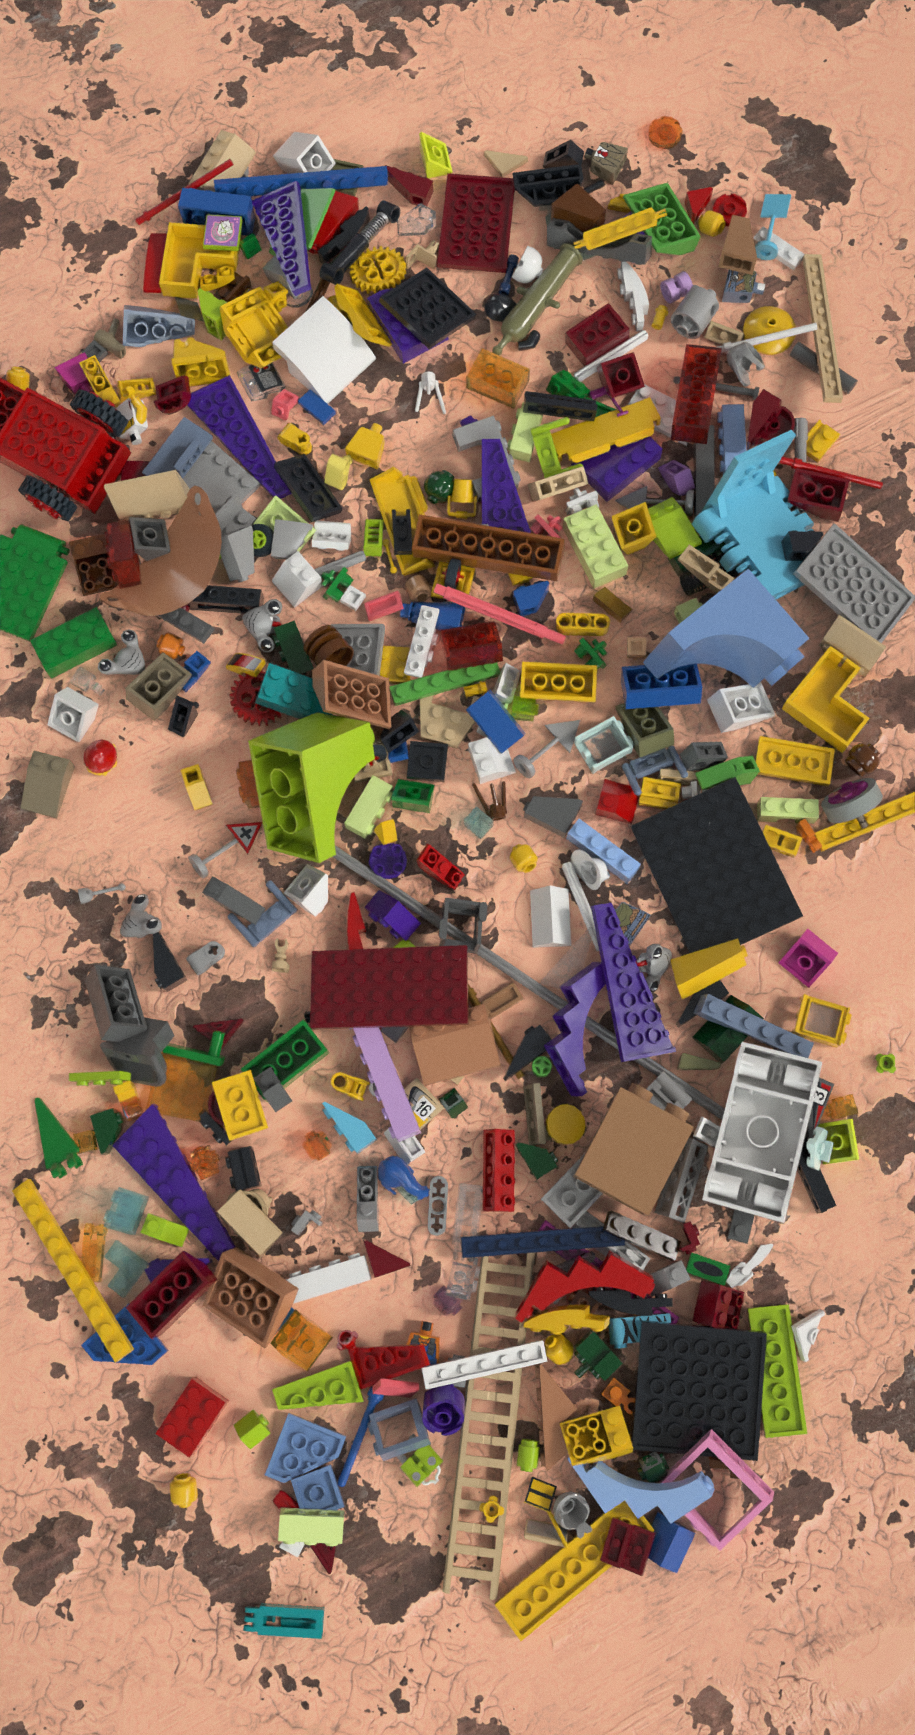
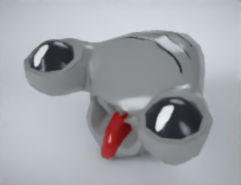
M271 599L264 605L247 611L242 617L245 627L256 639L259 648L264 652H271L274 649L275 643L268 635L275 633L274 628L282 625L280 618L277 616L282 611V603L277 599Z
M128 629L121 634V639L126 648L121 649L115 654L113 661L102 659L98 663V670L106 675L141 674L145 670V661L138 645V635L133 630Z
M140 894L133 899L131 910L124 918L120 928L121 936L139 939L148 934H155L162 929L160 919L145 911L149 904L146 894Z
M660 944L648 946L646 953H641L636 961L639 970L648 973L645 980L651 993L658 989L660 978L668 969L671 963L670 959H672L671 950L662 947Z

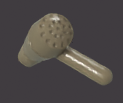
M115 318L111 323L109 332L99 329L94 335V340L104 349L122 359L126 355V347L114 338L119 326V320Z

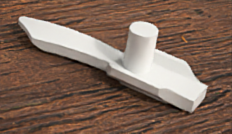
M773 1244L760 1245L754 1256L747 1263L740 1262L730 1271L726 1283L731 1288L742 1286L753 1276L752 1269L766 1258Z

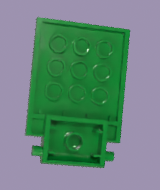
M21 524L18 528L13 527L11 529V534L14 535L13 538L0 535V630L30 642L37 632L68 564L67 560L60 557L62 554L68 555L70 549L65 547L66 542L64 540Z

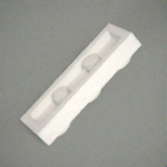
M763 226L753 237L755 245L760 241L766 240L767 228ZM772 232L770 241L778 247L776 259L794 271L801 263L804 253Z

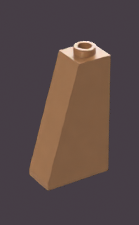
M732 215L718 267L753 275L757 254L750 219Z

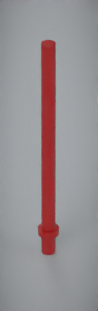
M228 159L184 188H199L234 165L232 160ZM182 189L152 209L143 211V214L135 219L137 224L141 225L145 221L149 222L153 216L180 199Z

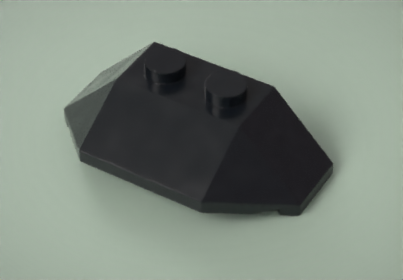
M581 164L512 173L515 190L534 207L552 205L554 201L576 184L581 185L584 181Z

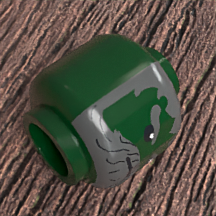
M652 1451L639 1459L640 1467L637 1468V1471L642 1481L647 1479L649 1483H656L667 1476V1470L670 1468L662 1453L658 1454Z

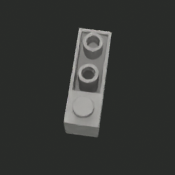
M377 1166L357 1167L358 1232L379 1231Z

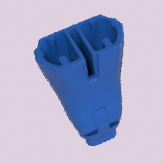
M453 602L403 603L404 609L401 610L400 617L408 618V621L417 624L422 605L438 608L439 615L435 629L457 637L460 636L465 607Z

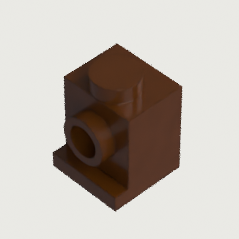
M581 1289L570 1294L567 1299L570 1302L569 1305L579 1304V1301L584 1299L587 1303L586 1305H590V1314H594L600 1305V1302Z

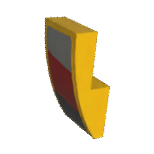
M235 653L225 667L240 675L246 673L257 677L266 663L264 659L250 654Z

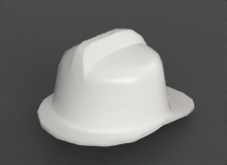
M580 849L572 853L571 863L574 870L590 889L597 890L601 883L610 877L606 864L602 859L591 858L585 851Z

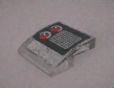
M274 363L263 368L250 364L237 371V375L251 402L267 399L268 394L280 392L286 387Z

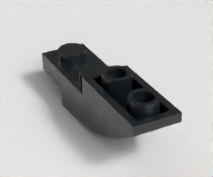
M367 206L362 210H358L349 220H345L340 226L341 234L336 235L332 241L320 248L318 255L322 265L333 259L353 236L360 233L369 223L370 216Z
M593 1287V1291H588V1295L598 1302L629 1314L653 1316L652 1307H673V1298H667V1294H655V1298H647V1294L645 1298L634 1294V1298H631V1292L618 1288L605 1290V1287Z

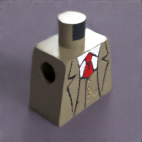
M601 142L597 150L587 148L584 158L591 160L590 171L613 185L627 160L628 148Z

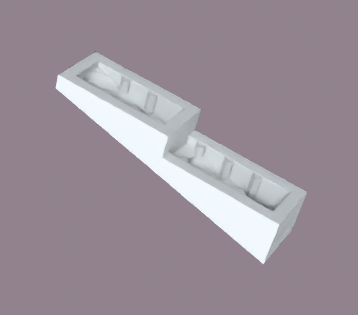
M507 663L503 665L493 689V693L506 709L513 700L521 674L520 670ZM478 726L476 732L484 737H487L486 734L482 731V729Z

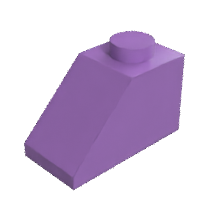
M675 460L658 467L659 472L671 491L677 495H686L687 491L695 488L689 467Z

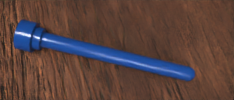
M370 1386L367 1393L369 1402L339 1477V1487L346 1485L368 1428L367 1423L370 1422L369 1415L373 1414L376 1404H379L384 1398V1395L373 1394V1386Z

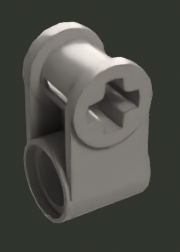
M211 941L190 954L186 960L197 975H201L224 957L225 949L218 942ZM214 947L217 948V954H216V955L213 954V950H212V949H213Z

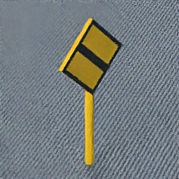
M532 1477L524 1503L547 1511L564 1547L568 1549L569 1545L550 1510L557 1486Z

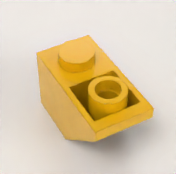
M199 764L181 769L184 784L194 810L213 805L203 771Z

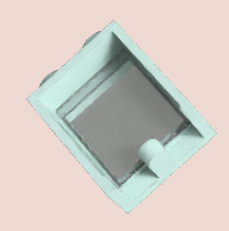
M614 716L576 736L574 739L576 748L592 774L632 753L634 743L630 736L625 735L621 721H617Z

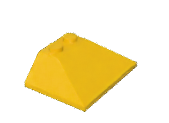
M260 286L220 306L224 333L246 363L263 368L282 358L274 350L272 342L288 326Z

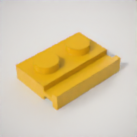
M819 419L808 432L806 455L818 463L837 441L840 433L827 424L824 425Z
M643 777L639 805L665 810L677 805L681 783Z

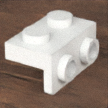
M315 521L314 528L316 532L312 538V547H317L318 549L333 548L338 551L349 549L351 542L350 523Z

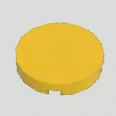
M568 1104L559 1105L552 1109L547 1115L545 1123L547 1133L551 1136L552 1140L562 1145L573 1144L580 1140L586 1127L585 1118L581 1111L575 1106Z

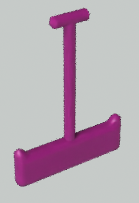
M604 387L590 391L588 395L594 400L603 395H608ZM614 398L611 399L620 412L617 414V417L628 414L627 410L623 411Z

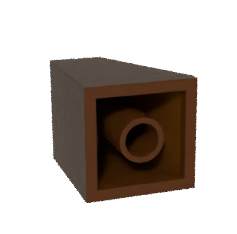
M578 184L552 203L551 220L556 218L570 221L582 232L605 225L606 209Z

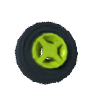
M264 524L252 525L254 556L265 557L271 554L274 531Z

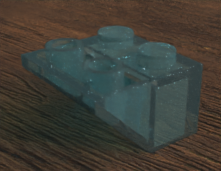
M119 1187L118 1190L113 1192L111 1197L112 1206L104 1215V1227L135 1235L150 1196Z

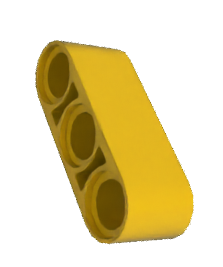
M561 613L557 616L555 628L562 635L604 636L608 633L610 619L605 614ZM567 622L569 625L562 626L560 623ZM584 622L587 626L581 627L578 623ZM603 623L605 627H599L597 624Z

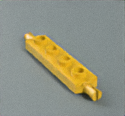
M651 207L583 232V239L573 242L574 245H577L574 247L578 249L586 246L590 251L657 226V219L667 216V213H664L666 209L655 212Z

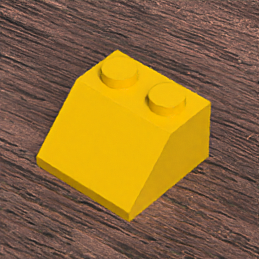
M646 502L611 516L621 549L627 555L644 549L657 537Z

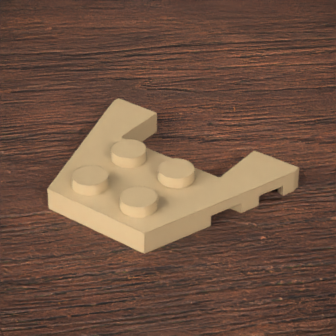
M434 695L420 699L421 739L434 743L448 744L449 747L457 749L475 724L473 718L469 713L433 704ZM473 696L471 705L480 697Z

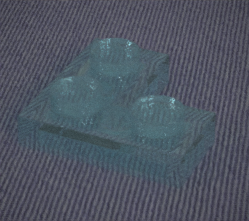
M116 1240L104 1256L119 1268L108 1284V1287L125 1298L145 1271L144 1269L148 1267V1262L119 1240Z

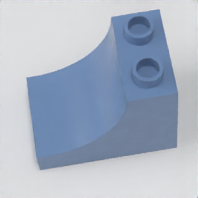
M747 569L668 632L643 663L657 679L680 666L709 664L735 673L753 688L764 679L772 686L805 657L798 648L809 637L753 573Z

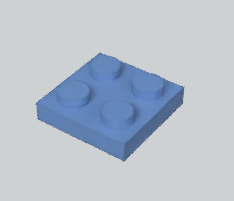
M331 1464L291 1480L300 1509L338 1510L345 1506Z

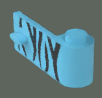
M670 1313L653 1316L610 1318L608 1325L610 1344L614 1345L615 1348H626L627 1343L639 1342L641 1320L671 1323Z

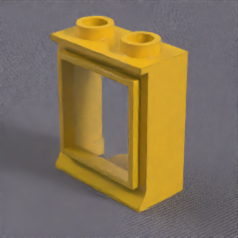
M803 994L799 1000L802 1001L800 1010L797 1011L795 1017L797 1019L796 1025L791 1033L836 1048L841 1046V1043L844 1044L847 1033L844 1032L845 1027L849 1025L852 1016L849 1013L850 1007Z

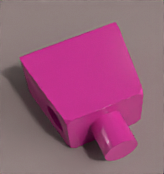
M85 352L55 367L60 379L74 395L79 389L86 390L89 393L90 391L94 392L79 362L88 359Z

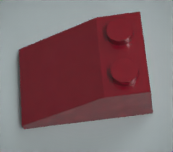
M796 468L787 502L819 518L839 522L850 480Z

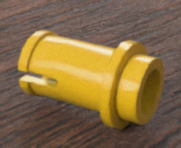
M659 305L655 309L656 314L651 326L656 330L662 329L665 317L669 314L668 308L664 305Z
M479 681L480 683L463 686L466 698L487 693L486 683Z

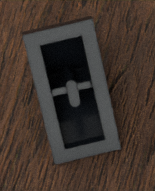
M177 697L168 730L185 737L198 716L195 706Z

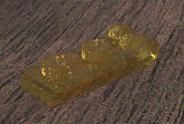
M86 1223L84 1227L81 1263L93 1282L102 1281L105 1238L108 1231L107 1224L95 1226L93 1223ZM93 1234H97V1240H92Z

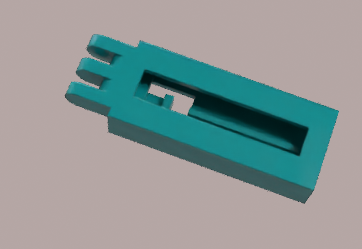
M261 1603L260 1607H245V1612L253 1613V1616H244V1622H252V1625H244L243 1631L258 1632L257 1635L315 1639H322L325 1607ZM276 1616L281 1617V1626L267 1625V1621L275 1623Z

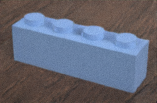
M744 404L722 405L721 411L717 412V423H720L718 439H721L719 455H722L719 469L720 472H723V475L733 458L746 451Z
M578 819L567 833V840L585 851L591 858L602 859L607 869L627 884L640 868L641 864L581 819Z

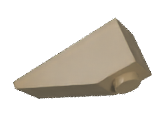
M582 466L527 485L532 502L587 485L588 481Z

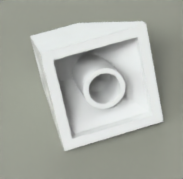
M307 864L285 890L284 894L305 911L316 917L328 902V875Z

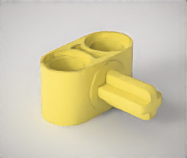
M332 454L326 467L325 484L339 490L344 489L348 480L349 468L353 462L350 455L347 454L340 457Z

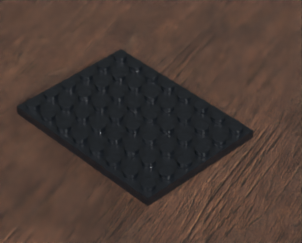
M736 777L630 826L690 953L738 939L740 945H743L803 917Z

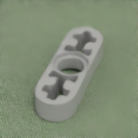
M436 1176L430 1182L428 1230L435 1236L443 1234L446 1229L448 1182L442 1176ZM440 1179L445 1184V1187L441 1188L440 1194H445V1198L439 1196L432 1198V1193L437 1194V1188L433 1187V1184L437 1183V1180ZM435 1200H441L444 1203L442 1211L436 1212L433 1210L432 1203ZM432 1213L435 1215L444 1214L443 1219L439 1218V1224L443 1225V1228L439 1229L438 1232L431 1228V1224H435V1217L431 1218Z

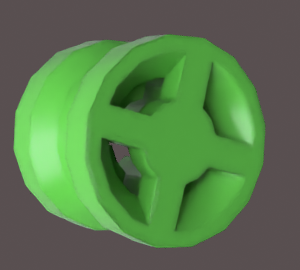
M539 1056L535 1058L532 1063L534 1075L542 1078L546 1077L551 1071L552 1064L547 1057Z

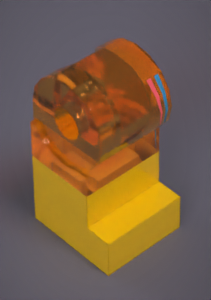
M127 1081L122 1083V1085L113 1087L127 1121L139 1118L144 1112L134 1082Z

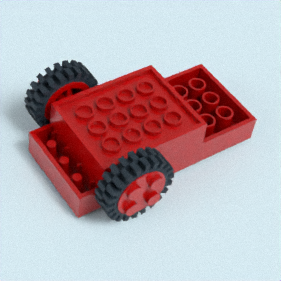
M0 378V463L26 476L18 491L26 497L28 502L33 504L34 508L41 512L42 510L48 512L47 514L55 520L60 518L69 522L77 509V505L95 514L107 495L104 485L115 482L131 455L130 450L125 444L109 436L111 434L120 437L128 424V420L115 408L111 401H103L92 391L90 393L82 389L77 391L70 403L71 408L75 410L73 412L28 387L24 391Z

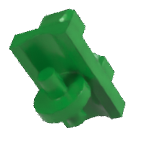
M343 567L336 578L333 577L336 573L334 570H331L329 574L326 572L321 574L324 580L321 585L326 587L328 583L331 584L322 596L326 600L330 598L336 602L341 599L344 593L336 588L340 583L347 589L354 580L347 574L348 569Z
M584 638L579 640L581 644L574 652L580 659H583L588 653L592 657L585 665H597V669L600 667L605 668L607 664L598 653L600 652L602 656L607 654L604 649L607 643L605 641L599 643L594 639L592 644L595 647L593 648Z

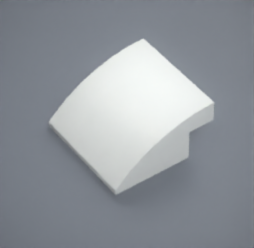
M324 296L272 342L274 350L287 361L289 373L308 390L311 389L327 404L376 360L366 342L354 332L350 322Z

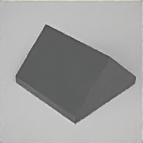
M129 517L133 547L137 554L146 561L170 553L165 519Z

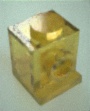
M853 1094L845 1096V1100L843 1096L831 1099L832 1103L825 1107V1113L827 1117H830L831 1121L858 1114Z

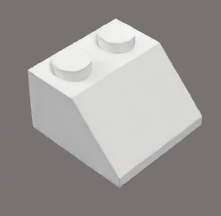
M299 551L283 562L272 579V583L294 608L323 587L320 575Z
M66 687L54 695L47 725L80 742L95 720L99 704Z
M488 737L468 743V750L480 784L516 773L508 749L501 754Z

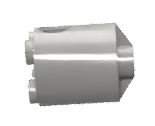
M697 285L691 287L671 316V324L680 335L689 339L699 338L719 309L716 292Z

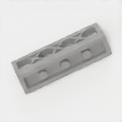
M688 1138L660 1193L654 1213L685 1223L707 1152V1145ZM698 1146V1147H700V1150H699L698 1156L695 1157V1154H694V1153H695L696 1147ZM690 1167L693 1168V1172H692V1175H691V1176H689V1173H688ZM686 1186L687 1192L683 1196V1188ZM680 1205L681 1211L679 1216H677L675 1214L678 1206Z

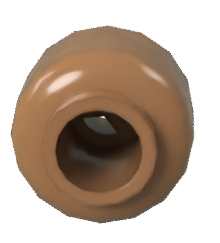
M422 575L410 577L405 584V590L413 602H425L431 594V587L427 579Z

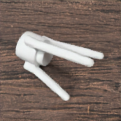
M424 372L419 382L415 411H419L423 388L427 391L428 395L435 388L442 412L446 414L439 383L435 380V374L433 372Z

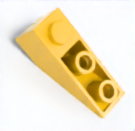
M94 355L79 362L94 393L103 401H111L115 408H117L121 402L96 356Z

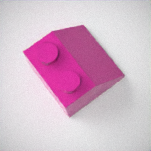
M807 928L779 961V964L809 988L833 962L838 952Z

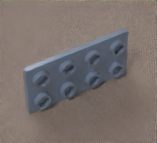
M184 417L143 470V475L148 476L176 470L183 479L212 441L213 436Z

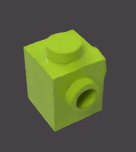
M254 1409L233 1425L239 1439L250 1450L271 1434L267 1427L269 1424L267 1418L263 1414L259 1415Z

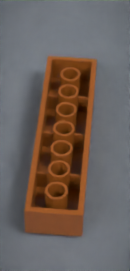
M419 514L412 552L416 558H427L428 560L449 563L451 559L461 560V565L558 582L565 539Z

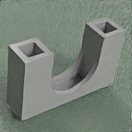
M494 416L453 430L452 436L458 452L482 445V439H500L515 486L518 488L521 481L518 471L514 470V459L507 452L508 444L506 438H502L500 422L496 421ZM481 477L472 480L473 492L477 496V502L482 501Z

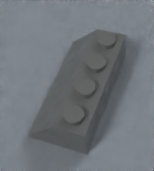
M94 965L86 977L85 983L101 1040L120 1042L146 1031L147 1025L130 969Z

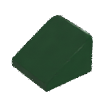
M455 1088L438 1099L452 1119L468 1108Z

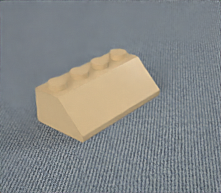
M221 130L188 184H191L220 164L231 159L234 164L232 167L196 189L215 192L214 180L241 178L256 152L236 134Z

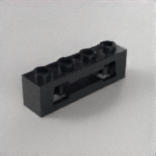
M207 585L205 590L187 605L190 607V610L245 614L253 608L262 606L264 604V596L261 589Z

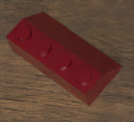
M182 1251L126 1309L147 1335L154 1339L167 1331L218 1279L205 1263L186 1251Z

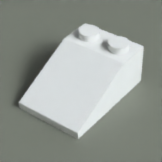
M761 682L754 688L747 684L719 689L707 699L721 733L738 730L775 716V712Z

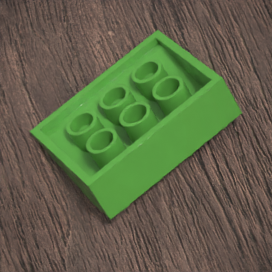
M668 182L623 196L633 214L651 207L655 212L666 209L664 213H667V216L657 219V226L643 231L646 235L652 236V246L656 252L683 255L695 251L701 236Z
M333 188L301 189L307 251L311 249L336 191ZM270 247L269 253L276 256L274 250Z

